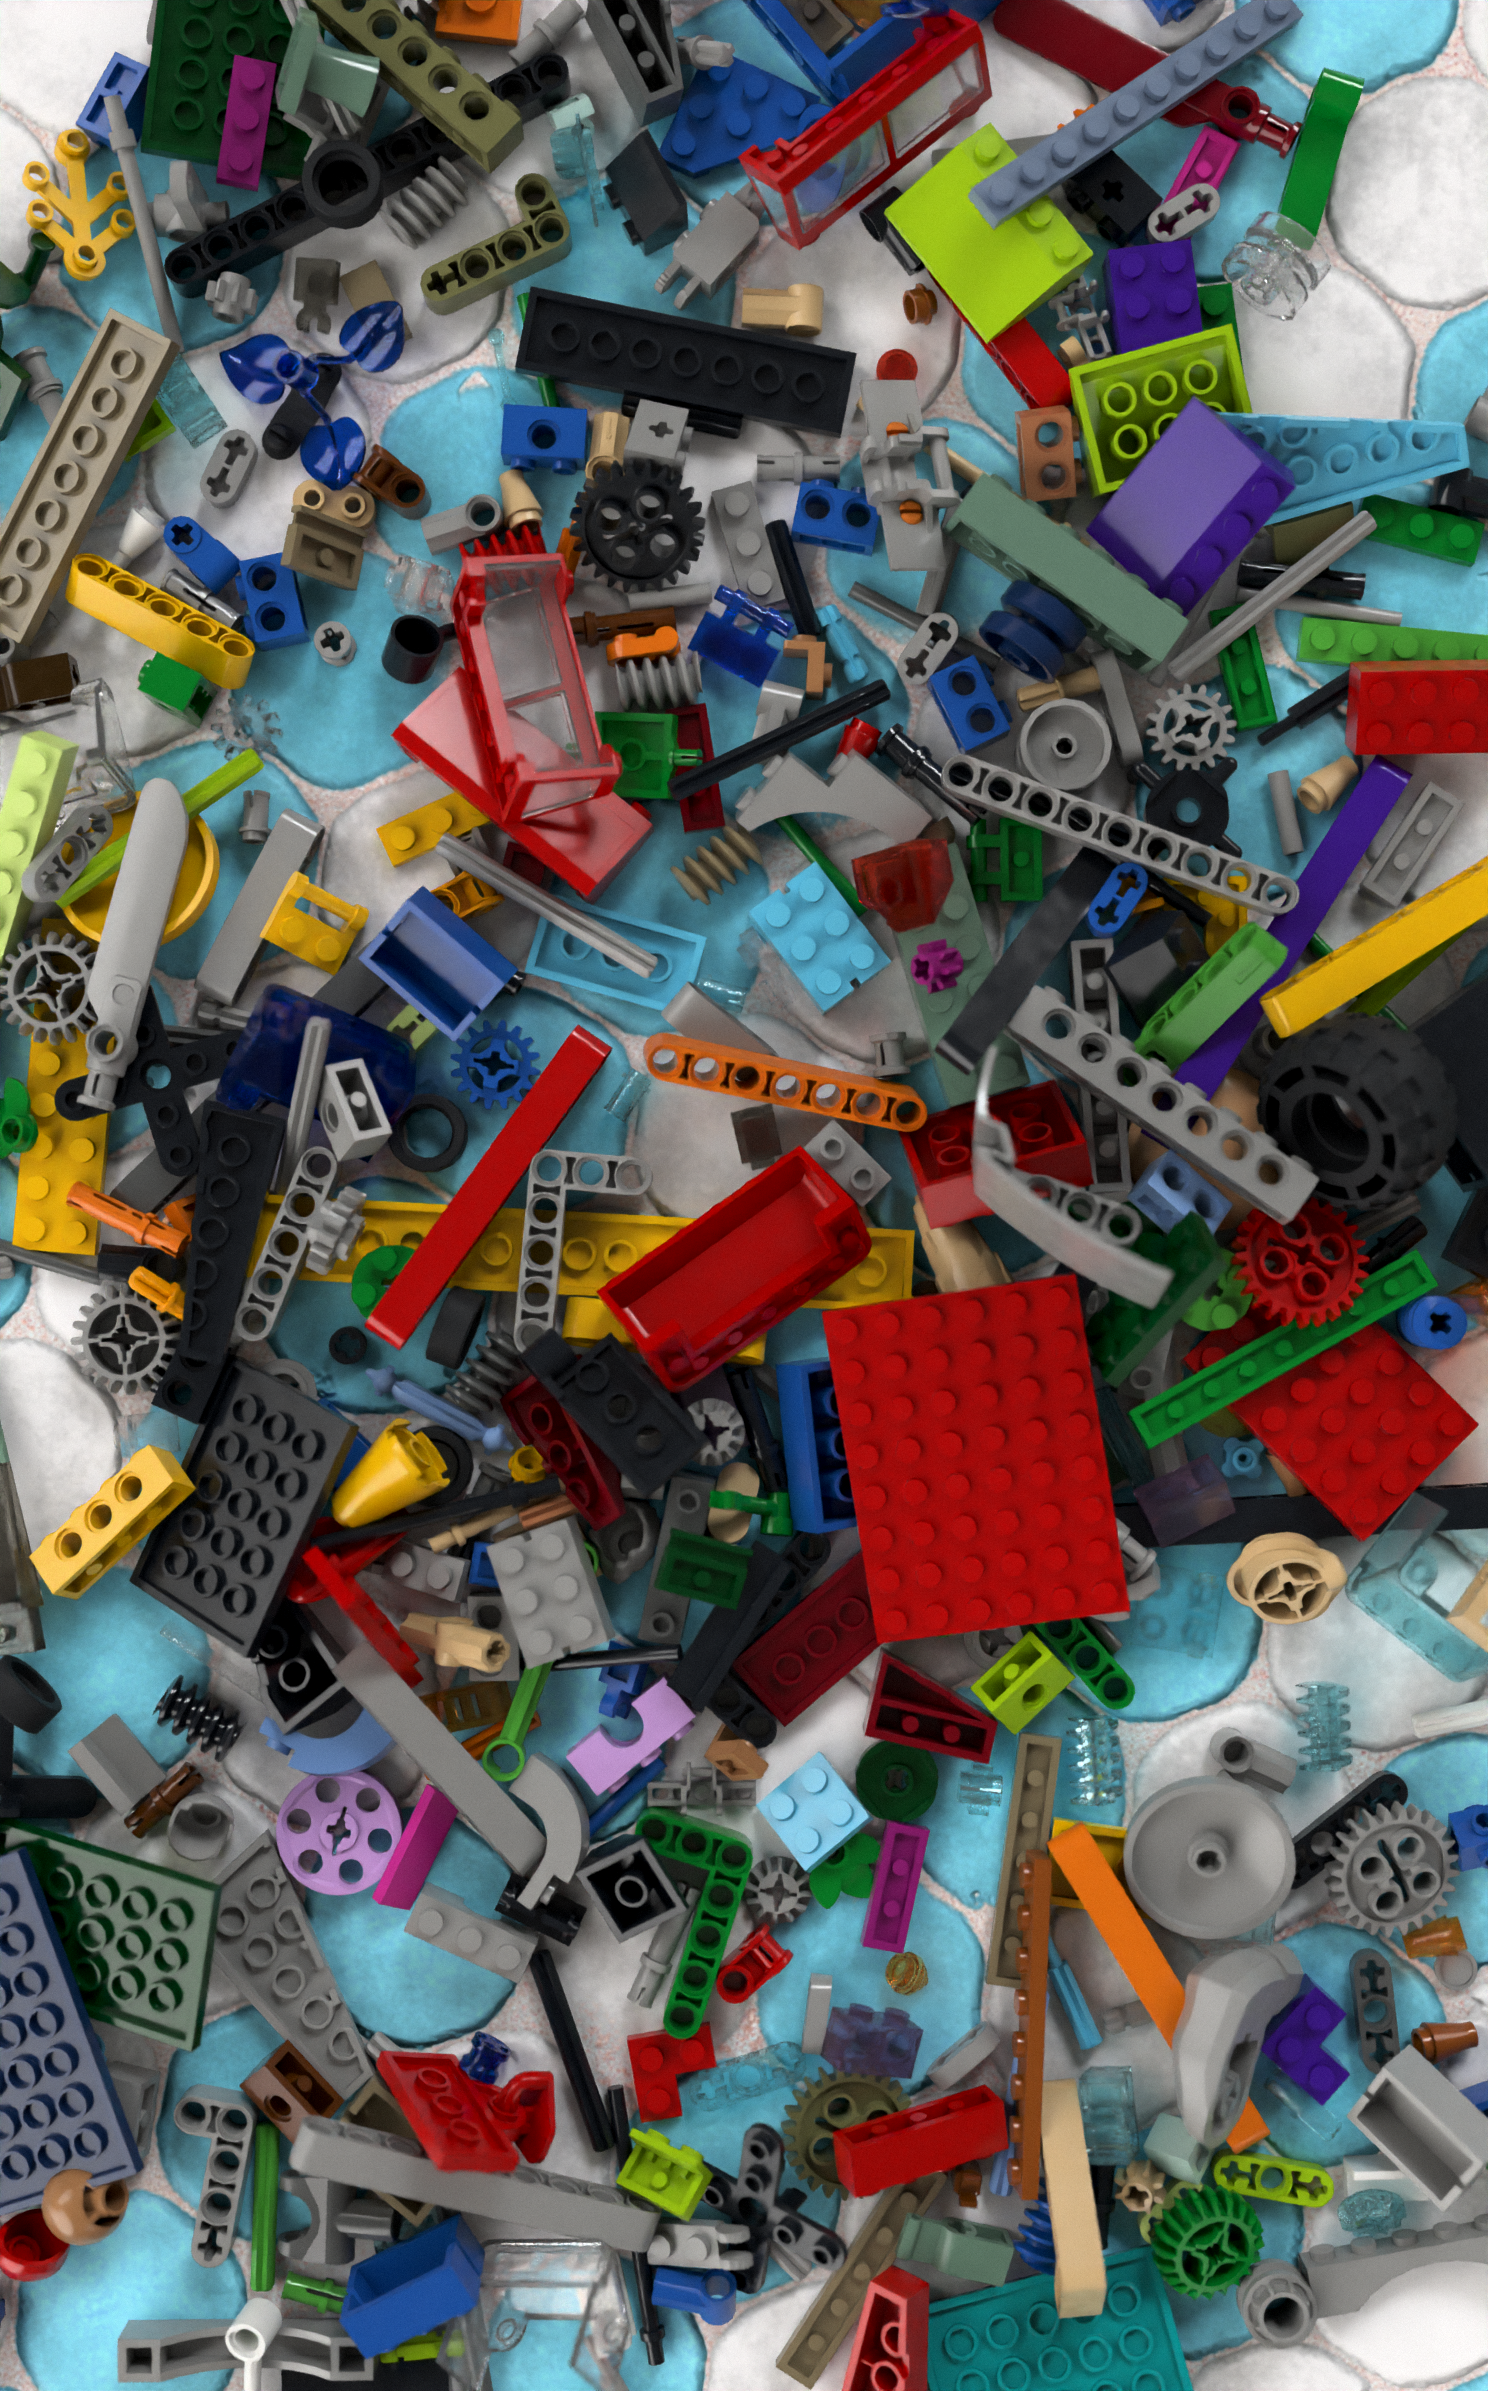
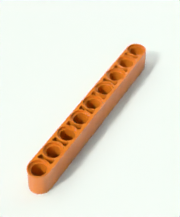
M1080 1821L1047 1841L1046 1844L1172 2050V2038L1185 2006V1990L1084 1823ZM1249 2096L1240 2119L1226 2138L1235 2155L1271 2134Z

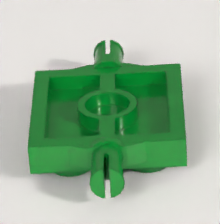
M595 711V719L602 745L610 744L614 752H618L621 756L622 774L612 789L619 797L673 800L668 790L667 782L675 777L678 766L697 767L702 764L703 760L687 759V757H703L701 749H679L677 742L678 715ZM567 744L565 747V751L579 752L577 745ZM568 754L575 761L581 762L580 754Z

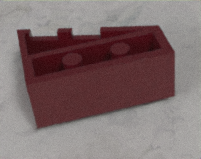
M881 1646L863 1722L864 1735L989 1764L998 1725L994 1715Z

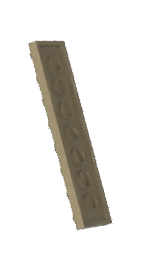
M112 308L109 309L0 527V632L27 647H30L71 566L72 559L75 558L181 347L174 341Z

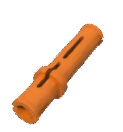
M81 1181L75 1182L68 1192L66 1198L68 1206L134 1237L136 1243L142 1246L148 1244L156 1247L176 1259H179L187 1249L190 1235L159 1221V1217L151 1212L145 1214Z

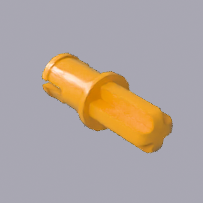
M143 1266L137 1267L128 1279L130 1287L157 1304L156 1308L161 1313L166 1311L183 1321L186 1293L180 1289V1284L176 1282L169 1284Z

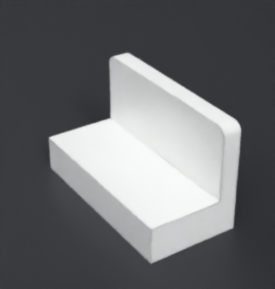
M1385 2154L1343 2156L1344 2196L1348 2203L1431 2201Z

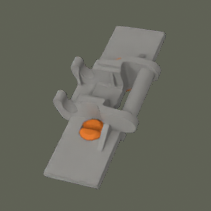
M861 380L859 385L868 436L862 440L859 448L867 503L876 507L877 515H881L890 571H944L947 566L937 508L953 507L960 502L959 492L954 490L946 445V442L949 440L948 429L945 427L923 426L915 380ZM926 446H930L937 489L931 488L928 479H917L914 456L917 453H921Z

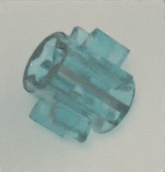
M971 1762V1772L960 1771L957 1802L967 1804L968 1814L989 1816V1806L1000 1807L1003 1776L993 1774L991 1763Z

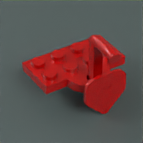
M402 1508L387 1515L382 1520L408 1514L409 1512ZM321 1517L318 1519L310 1538L344 1530V1528L334 1517ZM409 1531L326 1552H321L317 1546L311 1549L309 1539L285 1595L291 1601L298 1604L316 1602L332 1595L345 1614L410 1689H413L424 1680L414 1666L420 1659L399 1635L400 1633L387 1616L383 1614L354 1578L356 1574L403 1538Z
M381 2050L376 2067L437 2170L447 2173H455L457 2171H480L486 2174L515 2172L520 2156L513 2147V2142L516 2143L527 2162L539 2164L545 2159L556 2132L554 2077L552 2072H521L515 2075L502 2089L485 2081L470 2079L455 2054Z

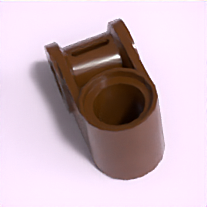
M374 444L371 447L372 454L358 473L353 472L350 479L358 487L365 489L374 499L383 502L402 517L408 520L423 518L431 508V496L424 481L386 449L378 444ZM406 490H419L418 498L410 503L401 502V496Z

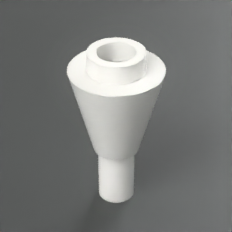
M143 505L140 511L132 507L118 544L119 549L110 562L125 570L132 559H136L163 536L164 529L161 525L165 520L145 505Z

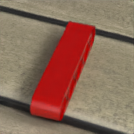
M927 269L933 282L1030 409L1060 405L1068 408L1073 404L1068 373L1025 317L986 344Z

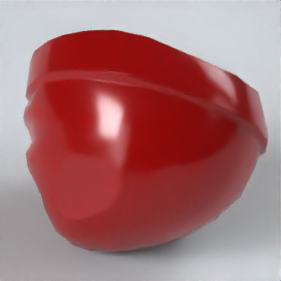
M30 2209L17 2214L0 2228V2269L9 2278L23 2282H35L47 2279L63 2266L70 2250V2244L58 2239L49 2230L43 2218L42 2209Z

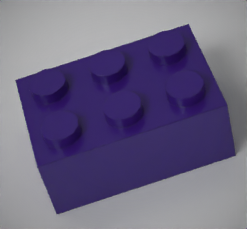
M1191 239L1109 249L1107 251L1101 268L1106 305L1110 315L1108 321L1113 356L1203 332Z

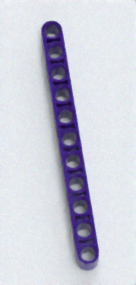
M1381 755L1374 757L1297 880L1296 885L1299 890L1297 904L1289 912L1275 916L1266 930L1287 947V956L1283 964L1183 1062L1173 1079L1182 1085L1189 1082L1197 1086L1207 1095L1205 1100L1207 1102L1210 1101L1265 1013L1258 1000L1265 993L1285 981L1413 774ZM1164 1093L1155 1108L1162 1112L1170 1111L1172 1108L1171 1098ZM1190 1116L1188 1118L1187 1126L1190 1131L1199 1119V1116ZM1141 1129L1140 1133L1149 1137L1150 1139L1167 1148L1168 1150L1171 1149L1164 1143L1150 1135L1148 1132Z

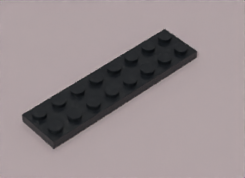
M531 286L515 371L516 373L722 412L737 415L746 420L840 438L857 353Z

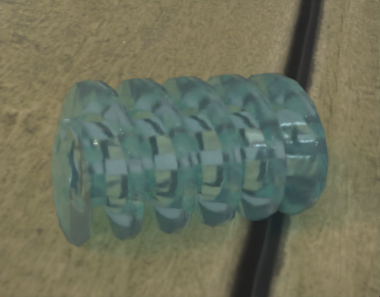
M1328 1681L1296 1684L1295 1686L1307 1689L1308 1694L1296 1698V1703L1308 1706V1711L1298 1714L1297 1719L1309 1723V1728L1298 1731L1297 1736L1310 1740L1309 1745L1298 1748V1753L1311 1757V1761L1299 1765V1770L1307 1772H1334L1351 1764L1353 1756L1343 1750L1352 1745V1739L1347 1735L1341 1734L1350 1730L1351 1722L1340 1717L1348 1714L1351 1710L1348 1703L1340 1700L1350 1694V1689L1345 1685Z
M1102 1714L1080 1715L1068 1718V1720L1077 1722L1078 1727L1066 1731V1736L1078 1739L1079 1744L1068 1747L1067 1752L1080 1757L1079 1761L1069 1764L1068 1769L1081 1773L1080 1778L1069 1781V1786L1082 1790V1794L1070 1798V1803L1081 1806H1103L1115 1803V1799L1123 1794L1122 1786L1114 1783L1122 1777V1771L1120 1768L1112 1766L1121 1760L1120 1752L1111 1749L1120 1743L1119 1736L1110 1732L1119 1726L1118 1719Z

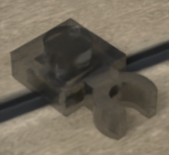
M296 257L293 300L304 303L303 308L296 317L298 331L309 333L310 322L313 318L317 317V332L326 335L330 333L332 324L331 318L326 312L327 305H338L340 262L334 259Z

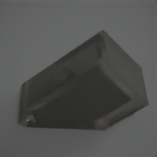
M772 1103L730 1113L742 1165L750 1163L751 1169L754 1171L770 1167L776 1163L775 1157L782 1156L783 1153Z

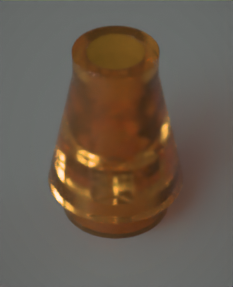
M1445 1914L1423 1925L1422 1929L1417 1928L1404 1936L1401 1934L1409 1959L1417 1957L1459 1956V1951L1468 1949L1458 1916L1447 1918Z

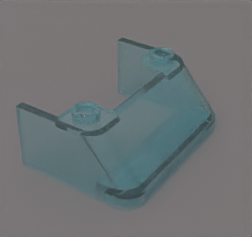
M1413 1492L1350 1573L1348 1582L1345 1585V1593L1352 1604L1441 1674L1454 1682H1466L1488 1673V1653L1446 1620L1450 1612L1426 1594L1437 1578L1438 1563L1436 1558L1422 1546L1448 1512L1441 1506Z

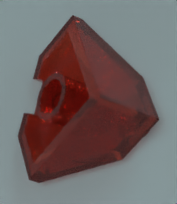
M946 839L911 840L851 860L858 901L867 909L876 910L887 919L886 924L896 933H905L935 924L954 882Z

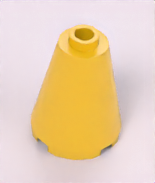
M397 1418L389 1423L332 1495L331 1501L333 1506L331 1507V1513L340 1525L355 1528L372 1523L441 1491L450 1483L449 1478L443 1479L442 1473L447 1470V1466L429 1438L422 1431L414 1435L406 1429L411 1422L406 1419Z

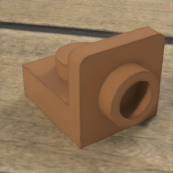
M721 1724L704 1755L707 1760L732 1781L762 1779L769 1766L757 1754L758 1751L754 1745L740 1739L725 1724Z

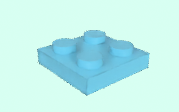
M820 1751L756 1804L757 1808L802 1868L808 1873L873 1820L870 1813Z

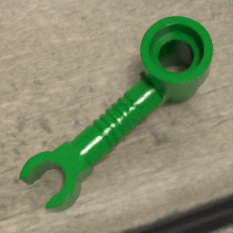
M710 1490V1508L760 1515L759 1534L781 1537L793 1536V1519L790 1518L789 1493H767V1499L742 1495L736 1491L725 1490V1492Z

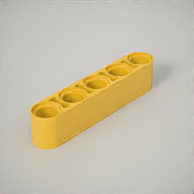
M79 553L72 559L65 589V598L70 604L156 652L202 674L207 680L220 687L234 690L240 689L245 685L255 653V645L250 639L100 556L91 553Z
M586 1297L567 1298L561 1337L568 1345L593 1348L611 1332L628 1352L639 1353L600 1299ZM768 1331L724 1363L742 1365L763 1364Z

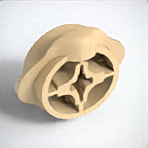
M1281 1532L1262 1535L1250 1541L1225 1574V1580L1231 1596L1236 1601L1245 1606L1252 1607L1259 1617L1268 1622L1286 1625L1306 1622L1322 1615L1328 1609L1333 1599L1340 1593L1343 1586L1347 1584L1348 1576L1343 1563L1332 1552L1320 1549L1313 1540L1302 1534Z

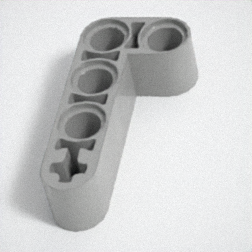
M196 2084L191 2086L177 2103L174 2110V2121L176 2126L184 2133L211 2138L191 2244V2253L199 2265L206 2268H214L226 2260L237 2237L260 2108L243 2091ZM188 2103H200L204 2107L206 2115H193L188 2109ZM235 2109L242 2111L247 2118V2123L237 2124L233 2122L229 2117L228 2111ZM230 2151L238 2157L239 2164H226L221 2158V2152ZM213 2194H225L230 2199L231 2205L228 2207L218 2205L213 2199ZM215 2226H220L216 2237V2245L218 2246H213L212 2238L209 2237Z

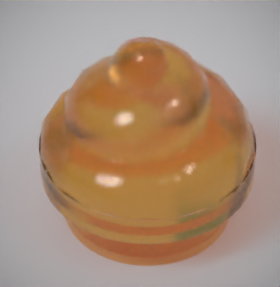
M912 1952L897 1953L887 1964L885 1971L886 1981L895 1992L901 1995H912L928 1984L927 1969L922 1958Z

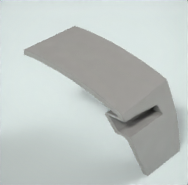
M989 1045L979 1085L972 1137L974 1194L1013 1228L1060 1262L1109 1290L1153 1309L1167 1286L1172 1272L1143 1261L1125 1251L1133 1245L1140 1233L1141 1223L1136 1212L1129 1207L1045 1175L1033 1176L1013 1168L1015 1157L1007 1126L992 1120L986 1111V1100L998 1048ZM1038 1188L1046 1191L1050 1197L1049 1204L1032 1193L1031 1190ZM1081 1204L1087 1207L1091 1217L1086 1222L1078 1223L1070 1219L1067 1209L1071 1205ZM1117 1219L1123 1220L1130 1227V1236L1122 1239L1114 1237L1109 1232L1108 1223Z

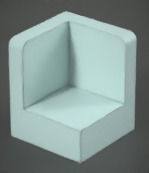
M1166 2113L1158 2115L1143 2145L1148 2159L1152 2160V2164L1157 2168L1158 2172H1165L1166 2175L1199 2185L1215 2152V2148L1208 2149L1189 2135L1182 2118Z

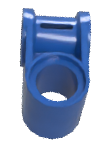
M174 517L165 526L163 536L167 546L189 568V571L202 584L210 588L216 596L240 571V560L217 539L215 540L190 517ZM182 533L191 536L193 541L190 545L184 542L181 543L178 539Z

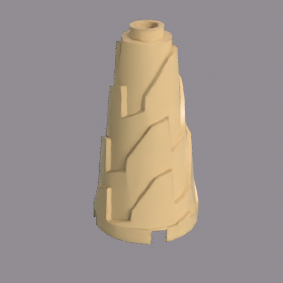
M918 1194L914 1197L916 1204L912 1207L915 1213L913 1217L922 1236V1246L936 1276L935 1285L939 1293L1015 1281L998 1253L991 1251L970 1219L960 1221L950 1227H939L931 1230Z

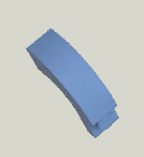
M363 1708L356 1722L348 1730L331 1738H311L297 1731L289 1735H283L276 1722L267 1716L258 1731L269 1737L265 1744L266 1746L287 1756L291 1749L295 1750L288 1764L289 1767L303 1773L322 1777H339L360 1772L379 1762L397 1745L365 1708Z

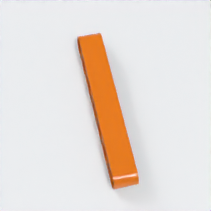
M669 1033L652 1035L646 1040L643 1047V1055L649 1072L655 1078L662 1081L903 1132L918 1130L927 1119L928 1111L925 1103L918 1092L906 1084ZM662 1049L674 1051V1056L668 1063L658 1064L653 1061L655 1054ZM711 1058L715 1060L713 1068L708 1072L700 1073L694 1070L696 1063L700 1059ZM741 1068H755V1073L751 1079L747 1081L735 1079L736 1073ZM786 1075L796 1077L794 1084L786 1090L776 1088L777 1081L781 1077ZM825 1084L835 1085V1090L831 1096L827 1098L816 1097V1093L821 1086ZM862 1094H875V1098L870 1105L865 1107L856 1105L858 1098ZM906 1101L914 1102V1107L908 1114H896L900 1104Z

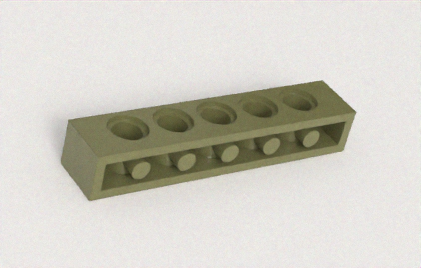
M305 0L309 10L316 12L318 23L349 51L356 54L379 57L378 76L489 174L524 140L523 118L517 107L509 100L505 99L502 102L492 93L487 81L478 73L471 75L464 69L459 58L447 46L440 48L431 40L429 32L416 19L410 21L400 13V8L394 0ZM355 7L363 8L359 12H349ZM384 34H393L389 39L379 38ZM416 60L425 61L423 64L419 66L409 65L411 62ZM445 87L456 88L455 90L449 93L439 92L442 88ZM477 113L486 115L480 120L470 119L472 115Z

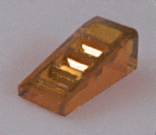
M474 1681L418 1697L441 1723L437 1702H443L448 1723L443 1725L450 1733L505 1721L512 1703L507 1681ZM475 1693L480 1712L479 1715H475L470 1694ZM457 1697L463 1715V1719L460 1720L458 1718L456 1706L453 1699Z

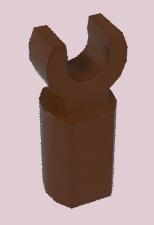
M976 2160L956 2165L951 2170V2181L954 2192L959 2195V2206L977 2209V2196L980 2195L982 2173L979 2163Z

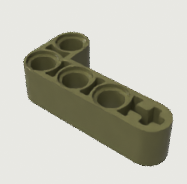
M536 173L526 174L515 185L514 193L517 207L523 222L444 259L424 271L421 276L420 285L426 304L432 312L437 315L452 314L562 261L569 255L572 250L569 222L551 184L544 176ZM531 194H541L545 197L543 202L538 205L525 203L526 198ZM556 230L563 234L561 239L556 242L543 240L544 234L548 231ZM514 248H520L526 252L519 260H509L505 257L507 252ZM476 266H484L489 269L482 278H472L468 275L470 270ZM456 276H461L462 287H459L458 281L455 279ZM441 285L445 290H447V292L442 295H440V293L437 290H435L436 287Z

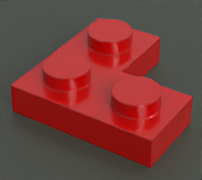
M710 2021L701 2022L697 2033L686 2039L675 2038L666 2029L627 2036L641 2123L683 2116L677 2074L717 2067Z

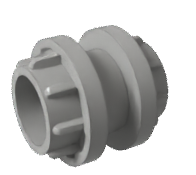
M1276 2258L1263 2259L1252 2264L1253 2275H1243L1240 2278L1241 2287H1236L1237 2307L1249 2332L1257 2341L1271 2348L1285 2349L1300 2344L1314 2329L1318 2315L1315 2296L1303 2274L1291 2263ZM1287 2297L1285 2302L1279 2307L1266 2309L1267 2305L1274 2299Z

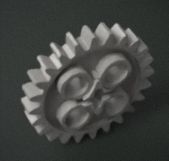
M1394 1801L1390 1812L1381 1803H1378L1376 1815L1371 1816L1365 1809L1361 1810L1363 1822L1358 1824L1352 1819L1347 1820L1352 1831L1349 1834L1337 1832L1336 1836L1342 1842L1341 1846L1328 1848V1851L1336 1858V1861L1324 1864V1867L1333 1875L1324 1880L1325 1884L1332 1891L1329 1898L1338 1907L1337 1910L1346 1920L1349 1919L1358 1930L1364 1927L1370 1935L1374 1936L1378 1929H1380L1386 1937H1390L1394 1927H1396L1404 1936L1407 1935L1408 1923L1411 1922L1419 1929H1422L1421 1917L1426 1914L1435 1920L1437 1918L1433 1910L1435 1904L1445 1907L1448 1905L1447 1901L1442 1897L1443 1892H1455L1456 1890L1448 1881V1878L1460 1875V1871L1451 1864L1459 1858V1854L1455 1853L1451 1848L1456 1843L1455 1840L1446 1832V1826L1428 1810L1421 1811L1413 1803H1410L1405 1809L1398 1801ZM1404 1838H1407L1405 1843L1398 1847L1399 1843ZM1380 1839L1384 1852L1393 1860L1391 1866L1378 1848L1377 1842ZM1370 1857H1371V1859L1369 1860V1862H1368L1366 1865H1364V1866L1361 1867V1865L1363 1864V1862H1364L1367 1858H1370ZM1393 1872L1405 1888L1407 1893L1405 1899L1403 1898L1400 1886L1392 1879L1394 1876ZM1422 1872L1421 1876L1414 1881L1415 1877ZM1386 1892L1383 1898L1377 1900L1381 1894Z

